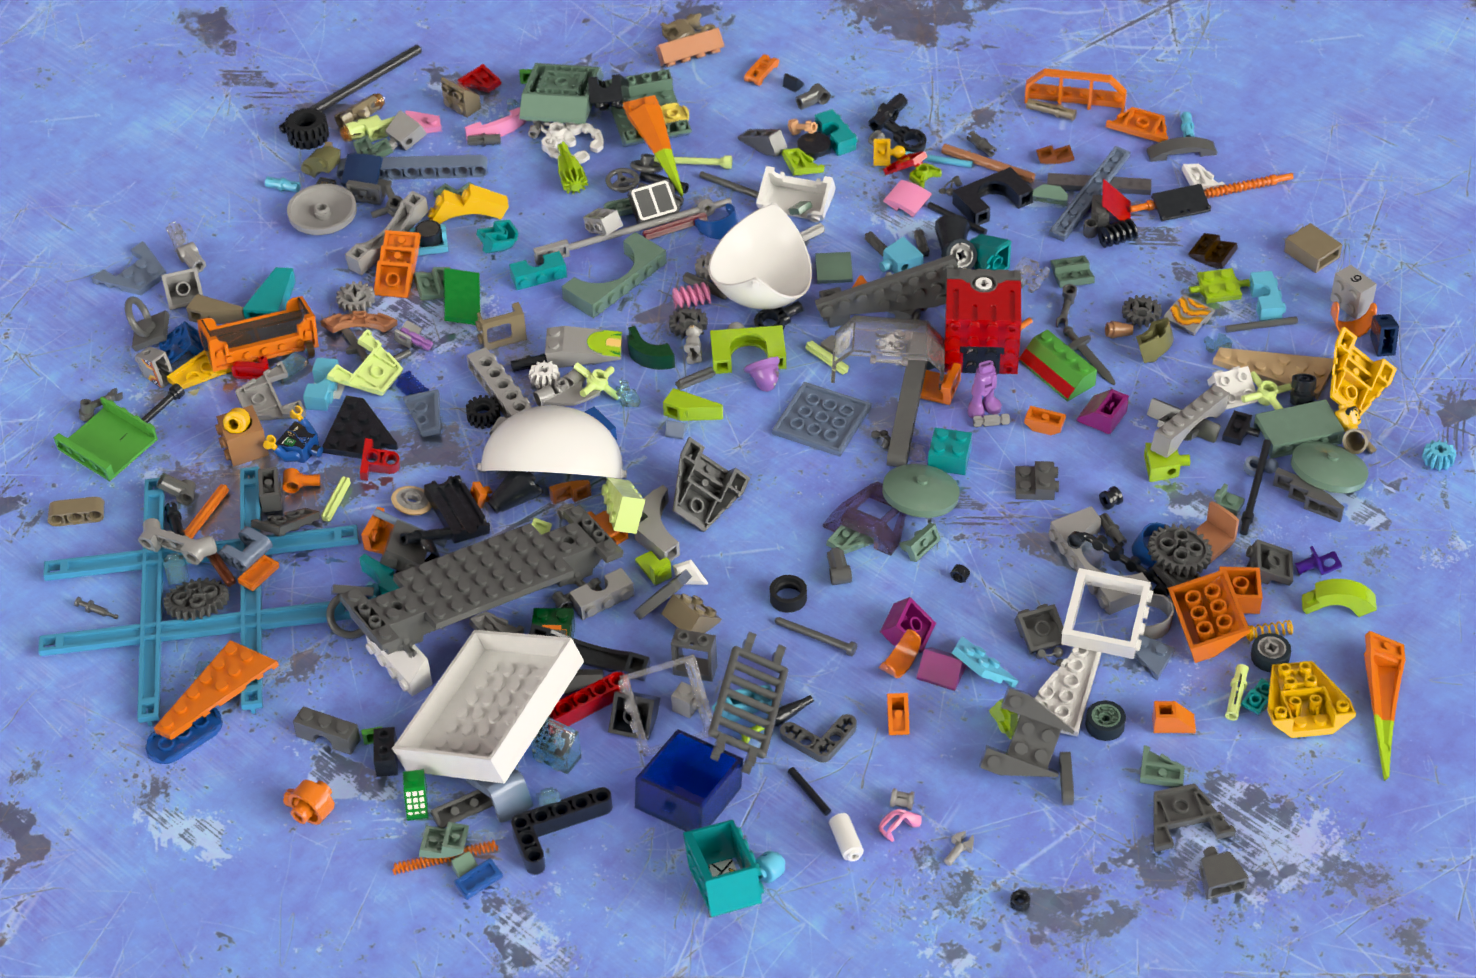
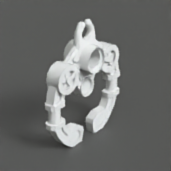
M545 122L544 125L540 126L541 130L546 134V137L541 140L542 150L551 158L558 160L560 153L557 145L561 144V142H565L568 147H574L576 145V138L573 135H579L581 132L585 134L590 133L591 137L595 139L590 144L592 152L598 153L603 150L604 139L601 130H596L591 124ZM584 150L572 155L576 157L580 164L590 159V155Z

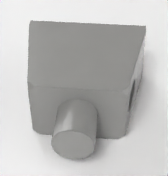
M401 110L386 129L392 150L398 145L404 150H408L427 134L418 122Z

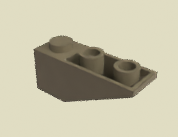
M199 294L186 307L189 321L196 323L197 320L212 318L216 324L231 323L245 319L243 307Z

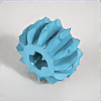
M1439 439L1435 442L1431 440L1424 447L1422 460H1424L1426 466H1431V469L1437 468L1438 471L1441 469L1447 470L1454 464L1456 450H1454L1453 445H1448L1447 441L1441 442Z

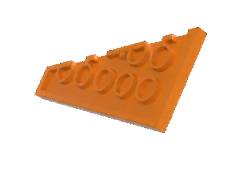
M230 640L154 727L155 732L173 740L190 728L193 724L192 722L201 716L206 717L209 715L210 710L217 705L220 707L245 690L246 685L255 679L258 681L264 677L263 673L272 668L274 670L279 666L278 662Z

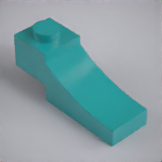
M365 553L359 558L362 572L370 576L378 584L380 595L399 589V586L393 581V574H395L393 569L381 564Z

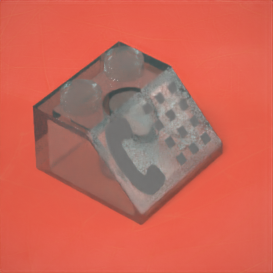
M548 717L531 744L533 758L539 763H545L554 770L568 775L581 759L579 732Z

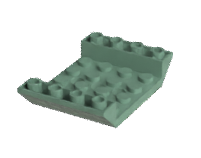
M669 69L625 77L629 80L630 101L655 95L660 106L668 103H678L673 91V80ZM612 79L605 80L606 88L611 85ZM610 107L623 147L646 143L628 120L625 110ZM688 119L665 123L669 138L686 136L691 133Z

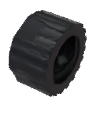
M956 564L950 575L955 581L964 583L968 579L970 571L964 565Z
M1018 889L1012 892L1010 905L1014 910L1023 912L1028 909L1030 896L1027 891ZM1018 898L1025 900L1023 903L1016 902Z

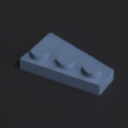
M438 389L402 397L422 437L441 434L440 393Z

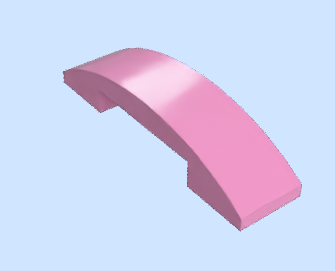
M520 107L510 110L509 116L484 125L481 122L466 126V140L469 135H483L485 133V135L500 134V137L515 131L526 122L524 119H519Z

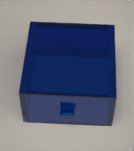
M677 729L635 778V808L686 832L712 825L742 787L741 770L743 758L724 750L718 761L711 759L710 756L714 748L713 744Z

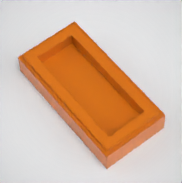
M264 554L237 578L238 583L254 591L280 567L279 562Z

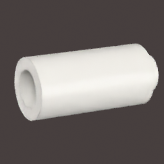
M840 813L833 816L829 821V825L843 858L847 861L858 860L864 850L849 815Z

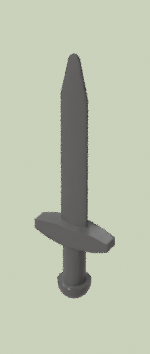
M350 328L342 329L341 332L351 344V346L346 348V353L359 354L361 361L364 362L370 355L365 352L367 349L357 344L358 339Z
M1066 326L1063 329V333L1072 341L1068 346L1073 351L1079 350L1105 380L1115 385L1111 373L1086 345L1091 341V336L1087 335L1079 338L1073 332L1072 327Z

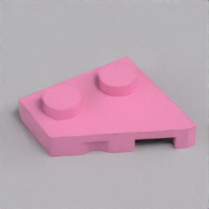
M405 111V114L418 122L426 133L442 131L439 116Z

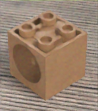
M253 405L242 408L249 413L250 424L239 434L229 433L224 428L223 419L227 413L216 416L218 424L215 425L218 436L221 435L218 440L221 448H225L223 451L226 460H230L233 467L269 456L268 449H265L263 446L266 439Z

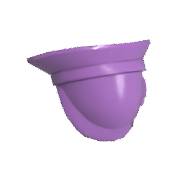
M778 356L749 364L743 370L754 378L760 390L768 392L773 390L777 384L780 360Z

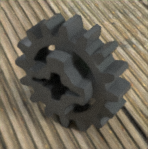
M1135 295V299L1129 297L1128 301H1124L1122 307L1123 318H1126L1127 323L1132 322L1133 326L1139 324V328L1142 325L1149 327L1151 322L1160 320L1162 314L1161 304H1157V299L1152 301L1151 296L1145 298V295H1142L1139 298Z
M686 306L684 310L680 307L679 312L673 311V315L669 316L671 333L675 332V336L681 335V339L687 336L685 331L690 325L702 329V335L704 330H707L708 317H706V313H702V309L695 310L694 306L692 309Z

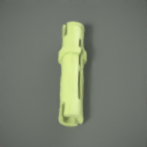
M1244 664L1236 666L1234 678L1230 683L1232 688L1225 717L1231 721H1235L1239 717L1243 692L1247 688L1246 679L1249 668Z

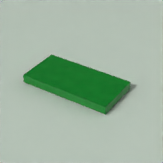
M444 268V321L476 325L475 321H478L477 313L480 312L479 273Z

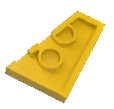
M203 350L169 374L167 381L172 385L177 383L183 389L230 373L232 370L228 368L213 372L206 352Z

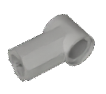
M194 242L176 248L179 259L182 263L185 262L190 269L197 268V272L200 273L206 267L205 261L199 255Z

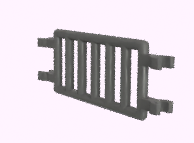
M750 631L747 634L746 640L744 639L742 648L738 646L732 648L708 731V735L716 739L710 758L718 761L725 749V743L747 752L741 771L746 774H750L752 766L754 767L756 756L762 759L767 756L788 675V668L781 665L786 647L778 644L776 652L772 655V661L754 654L751 650L756 634ZM738 656L780 673L779 678L777 679L738 662ZM736 669L775 686V692L733 675L734 670ZM733 683L772 700L771 706L730 689V684ZM730 697L769 714L768 719H763L726 703V698ZM723 710L765 728L764 734L722 717ZM722 725L761 742V746L757 748L718 731V726Z

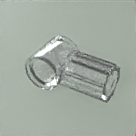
M176 222L169 223L166 232L176 252V248L189 242L180 224Z

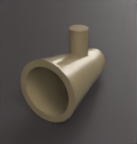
M1350 429L1343 436V446L1352 454L1362 453L1365 449L1372 454L1377 450L1370 442L1371 432L1367 429Z

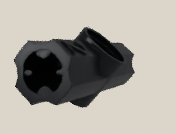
M899 93L887 104L882 103L877 113L869 120L868 126L871 127L872 131L883 129L884 124L889 119L895 122L899 112L908 104V100L903 94Z

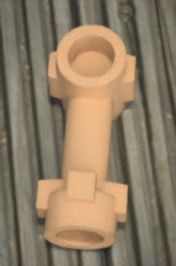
M791 119L788 121V128L791 135H797L801 130L812 134L816 132L817 124L811 122V120L806 121V124H799L797 119Z

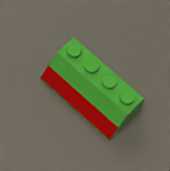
M1048 329L1033 337L1019 357L1020 363L1067 402L1095 386L1097 369Z

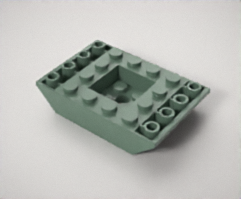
M535 63L522 92L519 119L526 121L539 120L542 122L554 121L558 123H586L592 108L589 100L588 78L598 77L602 81L603 72L601 68Z

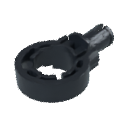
M892 119L886 121L884 127L894 134L893 140L897 142V146H903L905 151L916 153L925 150L927 139L923 132L917 129H910L907 126H899ZM916 139L919 143L909 147V144L905 141Z
M799 301L787 307L763 309L756 314L754 324L755 327H766L762 321L773 319L777 322L771 326L783 325L784 330L785 325L791 322L790 318L804 311Z

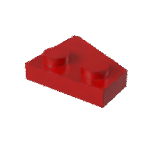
M484 64L458 79V83L464 87L488 93L502 85L501 80Z
M922 151L902 156L883 168L884 174L888 175L911 166L917 167L921 165L922 161L927 158L926 152Z

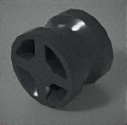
M1112 486L1108 491H1102L1099 494L1100 502L1107 510L1113 508L1115 504L1123 503L1122 493L1116 486Z

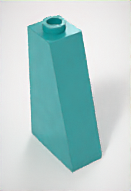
M276 267L244 306L245 319L286 310V303L290 299L296 282L293 268Z

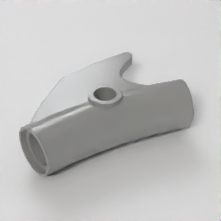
M573 369L550 385L534 391V398L538 406H574L599 396L600 391L594 390L587 396L582 397L580 391L583 389L582 385L586 377Z

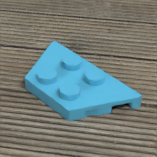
M963 636L960 638L952 651L953 655L983 678L991 679L998 683H1002L1004 680L1010 687L1015 688L1019 681L1003 669L999 661L988 657L984 649L974 646Z

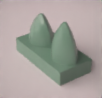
M929 523L922 530L916 531L911 540L899 543L901 549L908 553L911 561L917 562L941 540L936 524Z

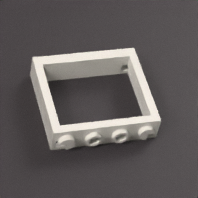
M1079 568L1062 631L1061 644L1134 659L1135 652L1141 648L1142 640H1138L1139 635H1144L1146 624L1143 623V618L1147 619L1150 607H1146L1147 602L1151 603L1153 591L1150 590L1151 582ZM1085 584L1141 595L1130 642L1073 630Z

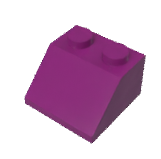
M908 597L893 604L880 633L892 645L897 646L904 633L911 629L918 633L921 638L918 652L921 653L929 640L936 622L911 597Z

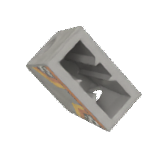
M147 347L135 356V361L138 363L145 378L161 389L169 384L167 376L173 370L165 351Z

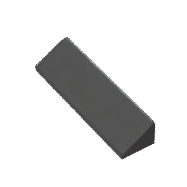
M475 790L432 809L430 813L437 826L445 828L448 822L456 823L492 807L493 803L489 796L479 790Z

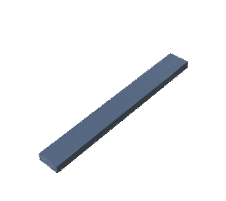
M1117 146L1113 148L1050 229L1049 236L1063 242L1067 239L1091 208L1092 195H1101L1103 192V179L1110 183L1128 160L1131 152Z

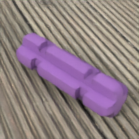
M405 327L401 328V332L412 337L411 343L419 347L422 346L427 351L432 348V341L425 340L424 337L414 332H409L410 330Z

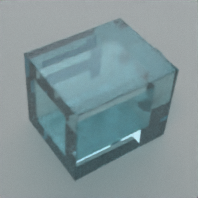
M178 553L167 555V558H164L163 564L168 584L172 585L188 581L189 573L184 555H179Z

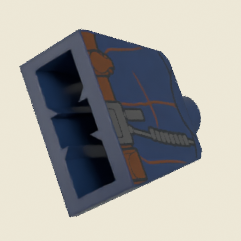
M1391 314L1374 315L1372 317L1370 338L1377 357L1396 355L1399 325Z

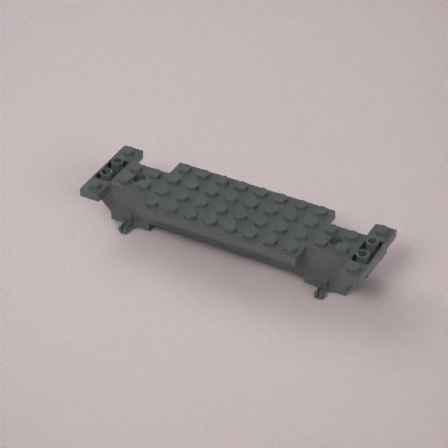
M577 505L563 511V517L569 523L566 526L541 535L529 523L393 574V581L399 586V589L368 600L359 588H355L340 594V601L350 612V617L363 633L381 651L384 650L387 655L396 651H405L412 658V656L415 657L417 654L412 646L422 642L423 635L553 584H557L559 587L567 584H576L578 587L586 584L582 579L593 574V568L601 559L606 563L623 557V550L581 505Z

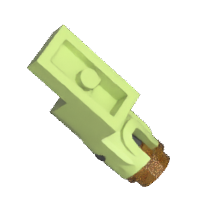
M378 115L346 123L340 128L343 141H351L368 135L371 142L388 137L386 129L395 116L381 121Z

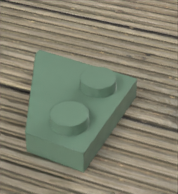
M849 516L827 540L826 545L830 548L838 547L844 551V554L877 543L880 536Z
M1144 745L1140 783L1168 787L1183 786L1185 766L1171 761L1169 757L1163 754L1159 756L1151 752L1150 747Z

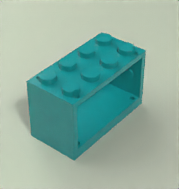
M733 819L683 833L688 866L711 917L762 903L761 894L764 893V888L761 880L759 881L758 876H761L759 863H755L753 851H749L747 839H743L741 827H737ZM736 858L741 868L713 877L708 865Z

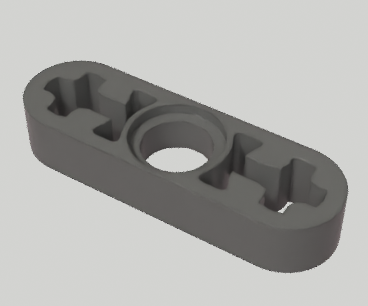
M1059 752L1062 805H1074L1071 752Z

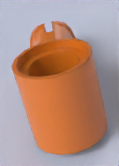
M288 468L283 472L282 488L287 493H296L303 486H320V474L306 475L300 473L295 468Z

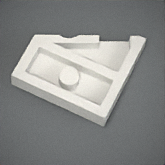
M1183 164L1181 170L1190 186L1202 184L1205 191L1206 188L1209 190L1210 187L1214 189L1215 186L1219 187L1221 185L1223 187L1225 185L1224 182L1218 183L1213 179L1214 175L1206 171L1200 164Z

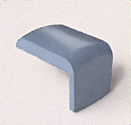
M516 769L513 770L505 784L466 779L467 783L491 798L500 823L511 820L515 815L526 812L533 806L526 782L522 774Z

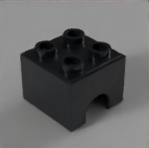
M612 75V83L607 88L605 81L599 80L598 77L588 78L590 103L595 108H599L600 111L609 110V107L624 109L623 102L630 101L629 80L622 75Z

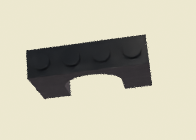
M1009 167L953 190L952 204L969 221L981 225L990 221V207L981 197L989 194L1003 195L1019 209L1033 203L1034 190Z

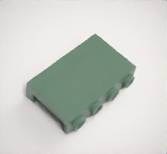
M1326 399L1255 415L1254 428L1260 429L1265 439L1271 441L1268 453L1270 458L1291 455L1297 446L1306 442L1342 444L1344 429Z

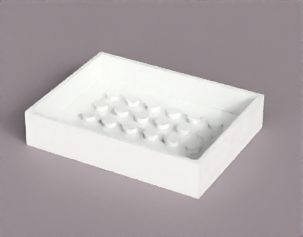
M474 630L392 749L406 771L424 769L425 774L505 784L584 660L572 638Z

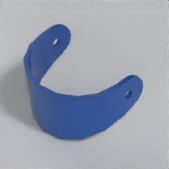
M726 203L725 207L729 215L719 220L703 221L696 219L695 225L697 229L709 238L722 239L738 223L735 207L730 203Z
M1156 522L1146 525L1131 546L1133 556L1139 557L1143 565L1153 567L1154 563L1157 562L1151 561L1152 555H1148L1149 549H1147L1143 537L1152 535L1153 531L1158 530V527L1164 529L1165 524Z

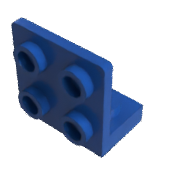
M186 321L169 333L167 340L159 342L160 350L166 352L170 365L187 351L191 355H198L204 350L199 331Z

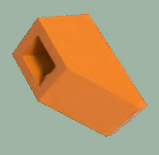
M1154 701L1152 712L1153 733H1196L1195 718L1192 712L1176 701Z

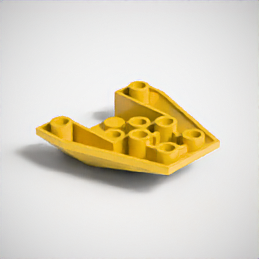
M1313 661L1272 665L1267 711L1272 724L1291 738L1334 734L1356 716L1351 700Z

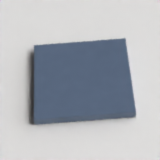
M803 382L773 427L772 434L840 457L870 411L871 403Z

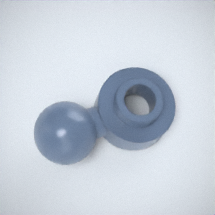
M1249 456L1245 460L1243 469L1247 474L1255 476L1259 458ZM1273 458L1267 459L1265 472L1275 473L1279 466L1278 462Z

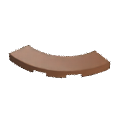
M352 311V314L345 315L339 313L321 320V326L332 333L350 327H369L385 333L398 325L397 320L382 313H377V315L369 314L367 311Z

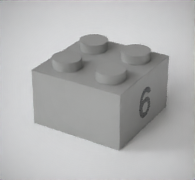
M1349 265L1335 273L1330 300L1333 303L1338 302L1339 307L1356 320L1363 316L1369 309L1370 304L1373 303L1377 284L1354 266Z

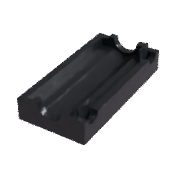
M460 475L449 476L447 481L442 484L432 481L424 485V495L444 528L450 527L453 530V538L451 540L454 544L490 533V523L486 522L485 515L465 483H462Z

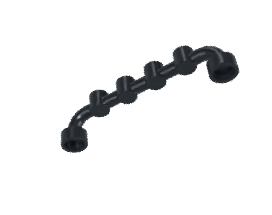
M1074 531L1068 536L1067 543L1071 548H1080L1086 540L1092 544L1095 550H1102L1109 554V558L1112 561H1120L1125 564L1128 571L1142 572L1149 582L1156 584L1152 590L1154 594L1169 596L1167 586L1152 569L1153 567L1146 569L1141 566V560L1137 556L1128 558L1124 555V549L1121 546L1117 545L1112 548L1107 544L1108 541L1105 536L1099 535L1095 537L1089 533Z

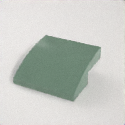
M850 252L815 253L817 284L853 282Z
M1085 255L1050 260L1053 274L1060 288H1063L1066 284L1077 286L1095 283L1094 275L1090 270V263Z
M433 267L432 272L414 273V281L421 301L444 297L443 272L444 268L450 269V267Z
M448 822L447 829L426 825L419 857L446 858L463 854L469 825Z

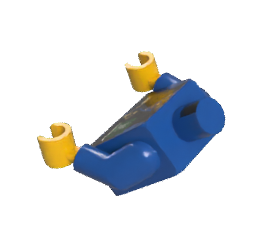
M296 405L295 410L298 414L291 409L290 417L298 419V422L294 421L277 441L273 435H268L263 446L265 449L272 448L277 457L281 458L284 462L296 461L305 463L312 455L320 457L323 453V447L319 446L318 434L306 417H302V408Z

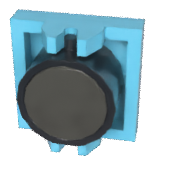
M426 220L417 224L415 228L410 229L411 232L421 234L418 256L449 252L445 224Z

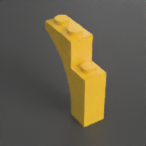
M470 184L463 191L462 195L443 190L441 195L437 196L433 208L429 209L428 217L429 220L436 221L439 224L450 218L468 214L487 215L502 219L509 208L508 198L505 195Z

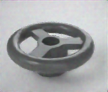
M641 154V160H635L630 163L632 169L641 172L656 173L663 170L661 164L655 162V156L651 154Z
M618 168L606 176V185L613 191L625 193L634 189L639 184L640 178L632 169ZM622 173L630 174L634 178H627ZM617 174V181L612 184L611 178Z

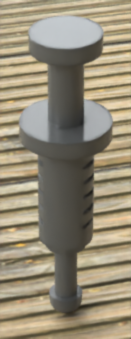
M77 597L74 605L86 607L85 611L88 613L92 611L102 616L108 615L118 619L117 614H112L108 609L94 604L93 600H90L88 603L82 601L81 597Z

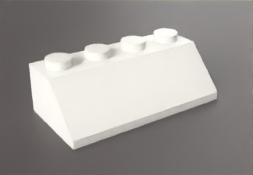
M366 636L368 652L377 657V661L382 667L385 666L392 679L396 678L399 681L403 691H407L413 697L433 685L428 659L415 644L412 646L417 652L415 657L412 656L410 658L405 651H396L387 655L384 650L381 651Z

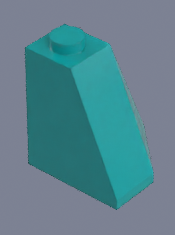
M980 234L970 240L977 251V261L974 265L975 270H1007L1010 268V240Z

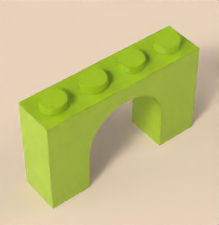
M783 325L710 330L712 362L716 374L732 373L731 355L735 350L744 346H754L762 349L767 358L778 356L780 360L778 364L779 369H787Z

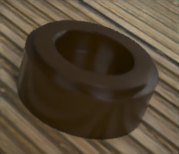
M311 340L304 341L307 359L314 358L313 342Z

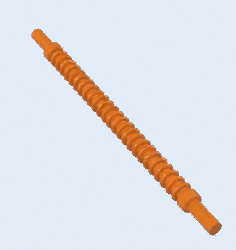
M1293 173L1278 176L1273 174L1269 175V177L1265 176L1264 178L1260 177V179H1251V181L1237 182V184L1233 183L1231 185L1229 183L1228 186L1226 184L1223 187L1221 185L1219 187L1215 186L1214 189L1212 187L1209 190L1206 188L1204 192L1206 198L1209 199L1210 196L1214 198V195L1216 197L1219 194L1221 196L1224 194L1228 195V192L1232 194L1233 192L1237 193V191L1242 192V190L1260 188V186L1277 185L1278 182L1292 180L1294 176ZM1147 200L1146 203L1129 207L1131 213L1157 209L1153 200Z

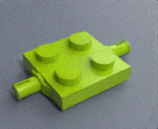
M1233 268L1198 272L1197 279L1199 285L1189 286L1190 294L1201 293L1206 304L1238 300L1242 298L1240 287L1250 286L1249 279L1238 280Z

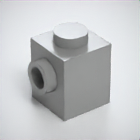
M681 681L671 695L672 711L691 718L701 704L699 689Z

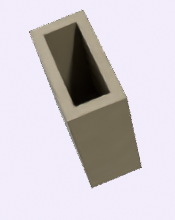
M1310 223L1286 238L1284 252L1317 273L1340 258L1342 244Z

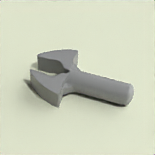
M966 831L952 836L951 843L956 846L945 858L944 862L946 865L951 866L962 851L966 850L972 853L974 845L973 835L969 838V841L963 843L961 842L966 837Z

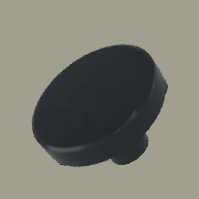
M820 132L805 133L798 139L797 148L814 158L815 161L818 157L831 152V140L827 135Z

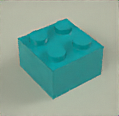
M935 427L928 453V465L941 469L946 473L965 475L971 452L972 433Z

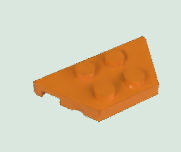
M1131 107L1126 112L1118 114L1117 119L1113 121L1109 119L1106 122V128L1156 142L1168 140L1164 115Z

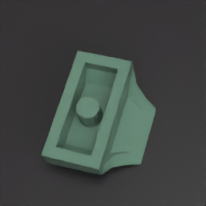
M1043 184L1034 189L1033 201L1068 206V194L1061 186Z

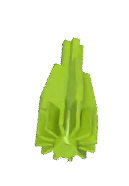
M561 142V144L557 145L560 156H558V173L561 177L563 189L567 193L571 191L572 195L575 191L580 193V189L585 190V186H588L585 171L576 157L571 155L567 144Z

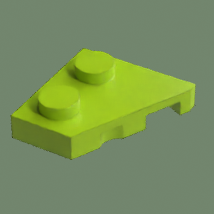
M799 148L784 149L782 151V156L793 176L824 172V165L815 164L813 162L814 158L806 155Z
M1001 699L989 710V713L998 723L1000 731L1011 739L1018 722V714L1003 709L1001 707L1003 699Z

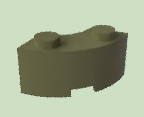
M331 146L317 148L302 163L301 171L314 178L320 172L329 173L340 163V150Z
M1168 317L1151 322L1147 331L1136 336L1144 363L1155 362L1158 357L1167 352L1172 346L1174 336Z

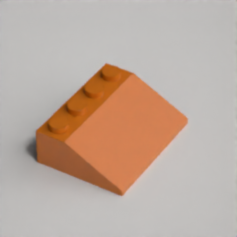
M1226 569L1168 588L1195 663L1215 657L1250 633L1249 626Z

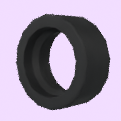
M782 575L772 581L770 585V603L775 609L790 613L798 611L805 606L807 601V585L804 580L794 575ZM786 588L795 589L800 592L797 597L792 599H784L777 595L780 590Z

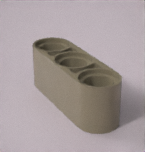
M100 497L53 501L49 504L48 523L52 526H67L100 522L104 518L105 501Z

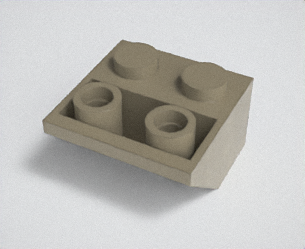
M445 77L441 78L444 105L466 118L481 109L480 95L458 82Z
M683 593L682 595L673 594L661 613L677 628L706 633L722 620L716 615V610L703 604V600L696 595L691 597Z

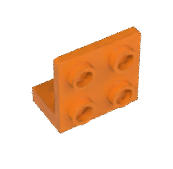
M954 363L952 369L947 371V374L926 370L920 398L950 405L961 380V364Z
M377 507V509L385 512L384 508ZM372 515L361 534L364 550L383 554L394 525Z

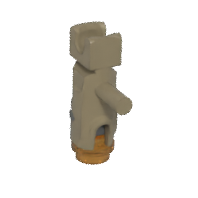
M374 93L347 108L346 111L335 114V121L338 127H345L346 123L369 117L385 105V100L380 93Z

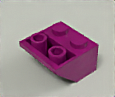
M1113 389L1094 395L1077 417V422L1111 434L1127 412L1129 396Z

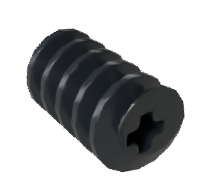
M1129 218L1125 219V221L1115 222L1112 225L1101 226L1098 230V238L1104 248H1106L1107 244L1109 247L1113 246V242L1115 245H1118L1119 242L1125 243L1126 239L1131 241L1132 237L1138 239L1137 227Z

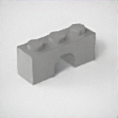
M622 568L604 575L605 589L602 591H594L585 584L569 592L573 608L582 620L634 596L633 582Z

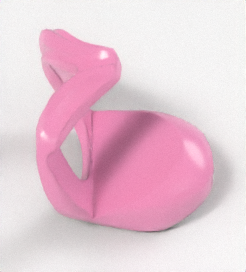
M902 809L893 810L882 819L879 824V831L888 840L893 842L894 838L891 832L902 820L915 828L920 827L922 816ZM899 815V818L889 827V829L886 832L883 829L884 826L893 817Z

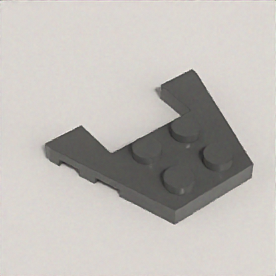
M1195 783L1154 791V852L1173 849L1174 842L1169 829L1209 822L1216 839L1235 836L1236 829L1225 821V816L1221 812L1216 811L1211 805L1212 802Z

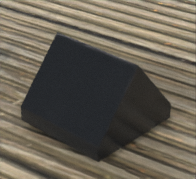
M787 73L784 74V88L796 93L804 86V82Z

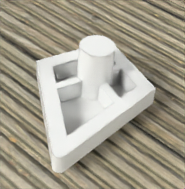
M692 560L672 565L675 576L685 569L691 574L692 578L686 584H708Z

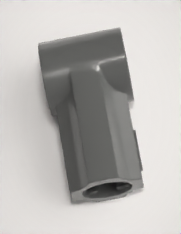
M817 83L811 87L810 91L797 96L796 103L801 110L818 102L823 105L830 100L831 94L821 84Z
M166 473L160 476L156 487L176 496V500L180 504L189 505L193 502L196 484L193 481L187 479L181 481Z
M838 547L832 548L827 552L831 584L852 583L850 565H847L844 551Z

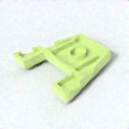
M366 329L358 339L357 344L371 352L370 355L353 374L336 364L328 373L327 379L383 396L401 375L403 368L389 352L387 353L382 348L379 340L374 339L371 331Z

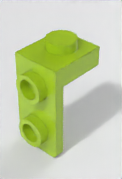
M649 551L635 558V562L655 586L672 578L671 561L667 557L659 560L652 551Z

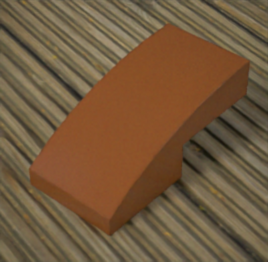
M1050 145L1036 150L1039 161L1043 164H1060L1075 160L1070 145L1057 149Z
M589 480L568 481L549 487L550 499L554 505L569 498H572L575 503L592 496Z

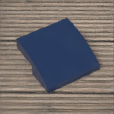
M347 154L341 185L346 187L348 180L378 184L383 158L370 154Z

